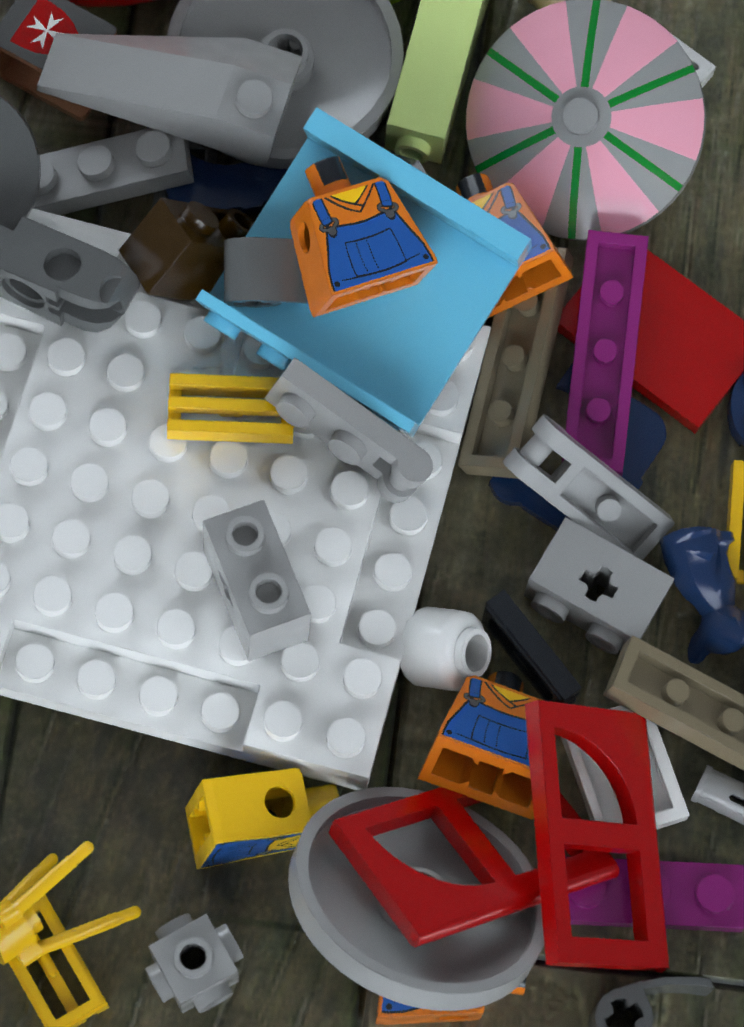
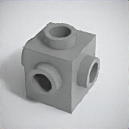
M187 913L169 921L155 932L159 940L149 945L151 957L155 963L146 967L145 971L163 1003L174 997L182 1013L193 1007H196L198 1012L202 1013L219 1005L233 995L230 986L239 982L238 970L234 963L244 957L225 923L215 929L207 914L193 921L190 914ZM195 947L200 948L206 954V961L203 966L195 970L185 968L181 963V955Z

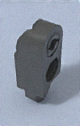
M22 216L14 231L0 225V297L60 326L67 322L84 331L98 333L111 328L121 318L139 290L140 282L137 275L120 259L104 250Z

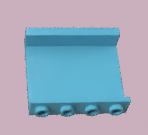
M316 107L303 128L308 138L246 237L293 239L290 230V220L306 200L315 197L305 170L320 160L338 156L351 185L378 177L390 182L435 254L438 263L418 285L314 318L309 305L304 303L282 302L280 305L273 307H235L225 304L224 272L210 294L202 289L195 300L209 310L203 321L221 333L236 340L239 333L243 331L262 343L256 354L282 371L287 368L295 357L397 431L401 430L413 438L532 249L531 239Z

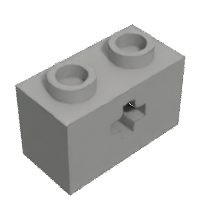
M261 500L203 520V550L248 662L308 641L311 612L265 501Z
M565 517L531 574L523 596L532 600V608L543 617L556 623H563L566 619L587 631L585 637L594 646L607 653L618 654L619 650L621 651L622 646L632 635L642 639L675 578ZM596 583L604 587L605 591L596 601H593L586 597V593Z

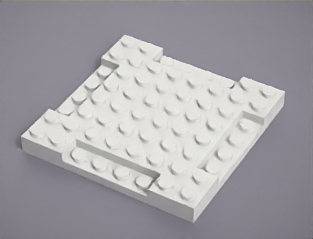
M32 208L27 217L104 250L128 266L118 250L129 238L130 233ZM140 284L138 292L121 318L111 328L96 333L84 331L67 322L60 326L0 297V695L278 770L299 768L304 777L349 789H366L369 784L404 653L402 632L406 622L414 616L480 375L491 327L483 325L413 438L399 430L401 434L430 455L433 462V470L428 479L417 487L416 491L406 501L393 503L386 500L380 494L376 478L357 465L347 464L339 460L331 453L327 443L306 428L294 426L293 444L167 439L170 373L280 377L284 372L256 354L262 344L243 331L239 333L236 340H233L203 321L209 310L204 308L195 299L182 300L148 295ZM182 395V396H185V397H210V398H236V399H261V400H265L264 398H242V397H216V396H191V395ZM181 413V419L281 423V417L244 415L243 417H221L219 414ZM264 500L311 612L308 641L248 662L203 550V520Z

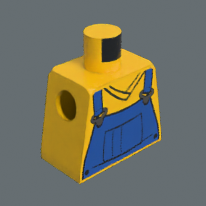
M299 768L202 780L185 807L196 868L203 869L295 850L299 838L311 817L331 800L340 797L336 785L327 784L305 788L302 772ZM267 809L273 811L277 817L270 814Z

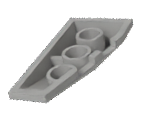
M56 33L37 84V91L267 166L303 57L248 38Z

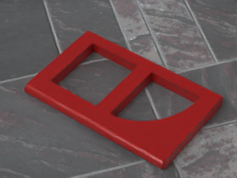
M544 700L526 703L525 715L546 965L644 970L657 973L670 969L646 718L635 712ZM555 735L561 736L580 747L604 772L617 797L623 823L562 818ZM565 849L626 854L634 940L572 936Z
M444 787L335 819L328 832L412 947H418L541 904L538 868L515 875L464 809L465 807L481 803V801ZM560 793L562 818L581 819ZM431 818L482 885H460L427 876L397 859L373 836ZM565 849L571 856L566 858L568 894L618 877L620 872L619 866L609 852Z

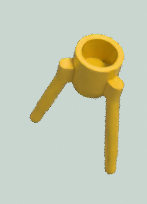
M83 842L59 863L58 856L50 853L0 901V964L5 965L16 957L20 964L26 968L42 955L140 917V907L132 906L43 940H36L35 935L43 930V924L31 906L93 852L94 845L92 842Z

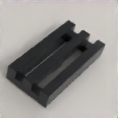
M503 589L488 600L482 616V623L543 700L574 704L579 691L582 689L581 685L507 592Z

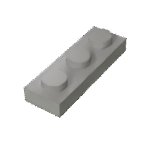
M147 128L40 155V187L33 208L63 215L194 183L189 141L159 130Z

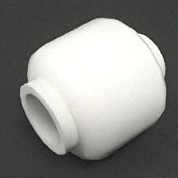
M423 607L414 612V616L406 622L402 632L404 653L400 668L404 676L416 686L459 692L467 677L474 675L482 676L490 663L492 652L490 638L485 632L481 621L473 613L445 608Z

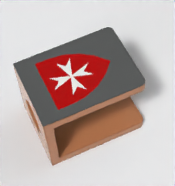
M15 0L0 22V78L74 119L84 121L92 111L91 108L37 91L39 78L56 33L117 35L116 27L68 0Z

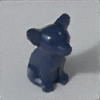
M696 526L673 531L659 541L665 566L670 576L675 578L673 581L675 586L702 616L699 628L691 637L688 646V660L692 664H699L710 653L728 655L744 647V611L735 606L737 582L727 557L729 544L735 541L731 531H720L716 528Z

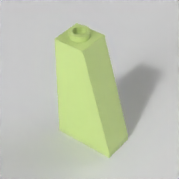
M489 0L420 1L387 121L385 149L394 151L397 155L419 160L420 163L427 161L442 163Z

